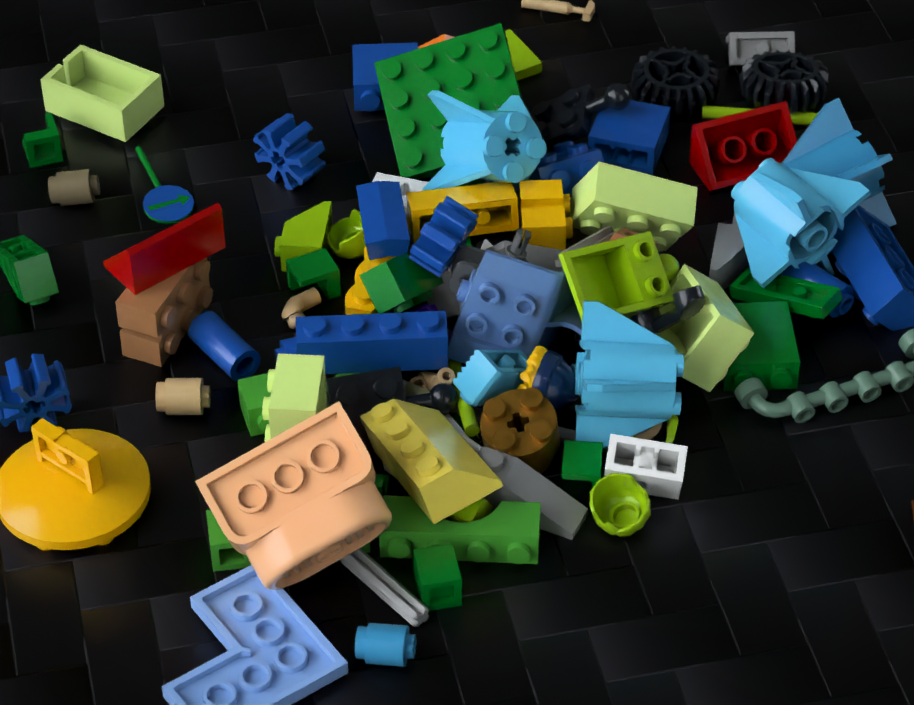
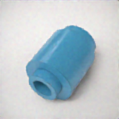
M368 623V626H358L355 637V658L364 659L365 664L405 667L408 659L415 658L416 635L410 634L409 626Z

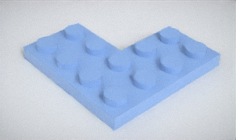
M250 565L190 597L191 608L227 649V652L163 685L162 692L164 699L169 705H292L348 674V662L283 588L278 590L266 589L254 568Z

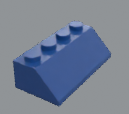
M858 205L844 217L843 231L837 228L834 235L838 242L829 252L837 259L834 265L851 282L849 285L853 288V295L864 304L865 307L862 309V312L874 325L881 323L892 331L914 327V266L889 226Z
M446 311L296 317V352L300 355L324 356L325 374L364 373L400 367L401 371L448 368Z

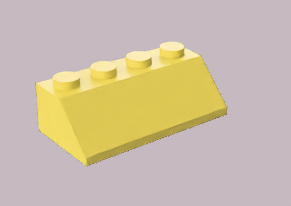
M391 399L386 403L374 406L371 411L360 416L374 452L433 524L503 487L498 476L439 410Z

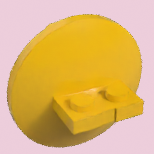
M43 418L31 426L33 440L17 449L0 469V519L2 523L16 537L44 551L76 550L111 543L115 537L130 528L141 517L151 493L148 465L139 450L127 440L112 433L95 429L65 430L63 427H56Z

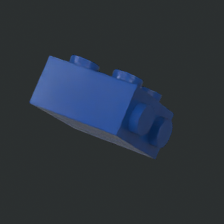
M418 42L352 45L354 111L373 112L385 110L374 62L418 49Z
M631 100L629 105L622 110L607 108L600 111L588 135V147L601 149L604 163L653 175L669 134L670 107Z
M573 141L553 145L554 151L547 152L540 159L538 166L528 180L562 179L563 194H572V188L598 162L604 163L601 149L588 147L587 143L574 145Z

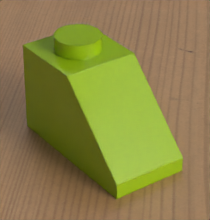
M323 201L285 221L282 236H276L274 245L275 257H280L281 271L287 272L286 260L326 248L328 251V231L330 226L333 225L331 201Z

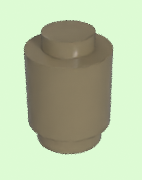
M91 169L57 172L56 176H50L48 178V189L51 203H60V206L94 203L95 196L100 195L98 175H92Z

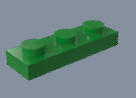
M747 268L729 286L732 299L748 303L788 301L790 312L823 320L842 301L841 288L780 274L766 287L762 288L753 279L750 268Z

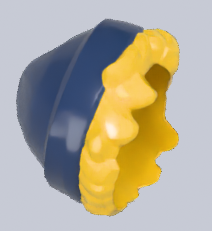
M536 346L526 361V370L520 373V379L523 381V384L518 385L517 389L536 388L540 390L543 396L553 405L555 412L558 413L574 404L579 395H575V373L564 360L563 355L554 350H547L543 346Z

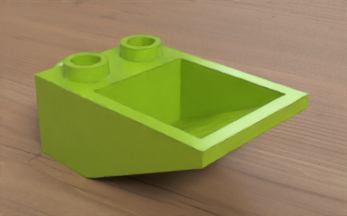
M651 231L559 254L581 321L583 300L599 301L627 318L648 309L661 308L674 301L669 282L677 276L680 270L679 262L670 254L659 255Z

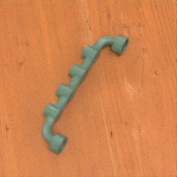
M914 328L904 333L899 340L900 348L906 357L911 359L914 358ZM895 361L889 364L885 370L873 374L869 371H863L855 375L851 381L838 384L836 381H830L824 384L818 391L806 395L804 392L798 391L780 403H771L765 400L768 396V391L762 381L756 377L741 382L736 387L734 394L744 409L753 408L757 413L770 418L792 415L797 423H804L814 416V407L825 404L829 412L836 413L847 406L849 402L847 397L858 394L863 402L867 403L875 400L881 394L882 390L880 387L891 384L896 392H903L909 389L914 383V361L906 364L902 361Z

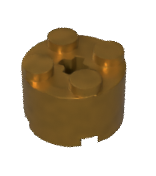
M527 388L503 392L484 403L480 419L484 446L517 457L540 474L545 472L551 466V461L556 454L558 455L561 444L557 415L550 401L543 396L540 390Z

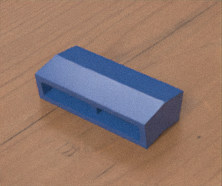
M375 181L357 185V196L369 260L387 256L397 257L407 253L410 238L400 183Z

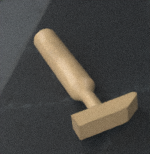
M558 0L521 1L522 8L565 15L572 12L583 14L582 21L588 22L591 21L595 12V4L592 0H589L586 8L576 7L570 2Z

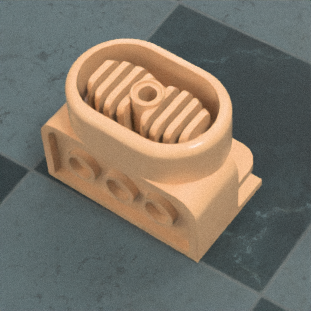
M340 401L195 481L230 544L237 552L248 557L262 585L269 590L286 588L316 574L374 540L387 529L392 521V513L375 485L376 473L369 452Z

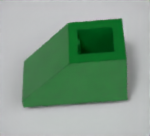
M407 253L392 258L359 275L378 313H384L390 309H393L394 313H401L434 297L432 289L444 284L442 278L437 277L410 260V255Z

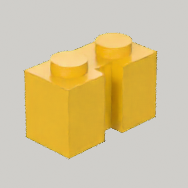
M562 179L520 181V227L523 229V235L525 230L532 234L528 244L565 250L566 239L573 237L572 217H565V215H570V194H563Z

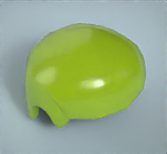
M356 209L351 211L350 217L340 219L330 226L328 231L327 245L330 251L339 258L358 259L364 256L366 245L361 214Z
M611 473L599 479L590 491L589 506L592 516L597 525L612 536L623 537L632 535L644 527L651 515V501L648 498L647 490L640 486L630 474Z

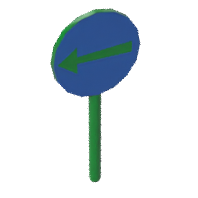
M137 146L135 150L155 186L144 197V213L150 219L164 224L178 223L186 219L194 209L193 196L179 186H162L142 147Z

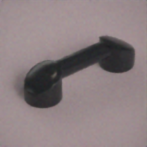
M701 285L674 293L672 297L676 308L663 315L660 314L659 308L656 307L637 313L630 318L649 331L660 333L695 316L703 308L705 297Z

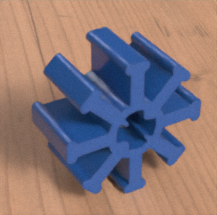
M288 113L257 133L253 138V142L261 147V149L254 153L257 162H270L272 165L271 171L267 173V177L273 182L283 177L285 188L293 190L324 169L326 162L318 157V155L325 151L323 142H310L307 139L308 133L313 130L312 126L306 121L296 126L294 115Z
M446 196L444 202H440L435 208L430 222H426L420 233L422 235L413 244L410 250L412 254L409 256V259L441 278L444 271H448L459 247L467 243L465 239L474 230L479 215L451 197Z
M32 354L29 369L25 370L18 364L17 358H12L5 362L8 376H0V423L4 427H7L9 423L16 420L20 433L31 431V424L34 418H43L51 424L57 425L55 411H64L66 414L70 412L72 408L69 396L70 391L63 365L58 360L47 367L43 354Z

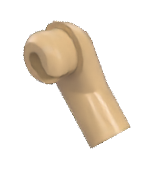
M312 287L291 297L286 302L281 316L283 321H287L289 328L296 329V317H306L303 314L304 311L321 303V296L318 290Z
M444 367L438 373L419 372L409 382L431 390L440 383L452 385L453 378L456 376L452 369Z

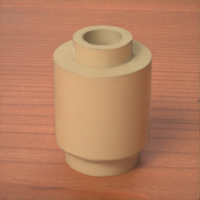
M166 378L165 382H157L155 392L157 412H165L166 415H203L204 408H210L211 405L210 385H204L203 378Z

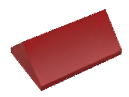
M787 101L692 125L689 163L709 191L745 181L767 158H773L776 162L780 163L784 161L797 143Z
M219 202L103 261L105 268L134 295H137L226 248L223 214Z

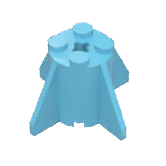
M432 90L428 97L448 121L441 134V137H444V149H440L445 166L429 181L423 190L450 188L473 180L512 183L517 194L519 192V182L528 180L538 166L540 159L546 154L547 149L546 143L542 139L541 133L519 95H511L497 111L477 110L439 90Z
M773 158L765 159L756 171L745 181L737 183L731 192V197L735 200L733 205L734 213L753 279L764 288L788 266L792 265L794 268L800 269L798 265L805 261L810 265L816 264L834 275V270L827 256L838 242L834 235L837 228L843 231L844 217L871 195L870 190L860 182L788 168L783 163L776 162Z
M583 300L582 331L579 345L585 352H577L576 364H572V369L575 373V395H581V403H583V405H575V441L601 442L604 449L609 446L610 434L631 437L671 419L672 415H680L682 399L681 392H676V377L683 376L684 355L679 354L678 349H675L672 343L603 303Z

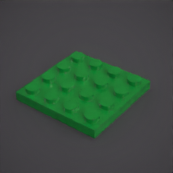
M502 23L374 62L400 177L422 180L435 176L445 166L440 149H444V137H441V134L448 121L428 97L432 90H439L477 110L497 111L511 95H519L522 99Z

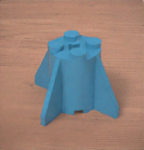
M836 98L824 104L782 163L788 168L860 182L870 190L871 195L860 203L859 206L891 227L897 223L882 192L885 190V185L880 186L879 180L885 177L882 165L893 160L891 154L877 156L869 142L862 144L856 138L862 134L853 129L840 99Z

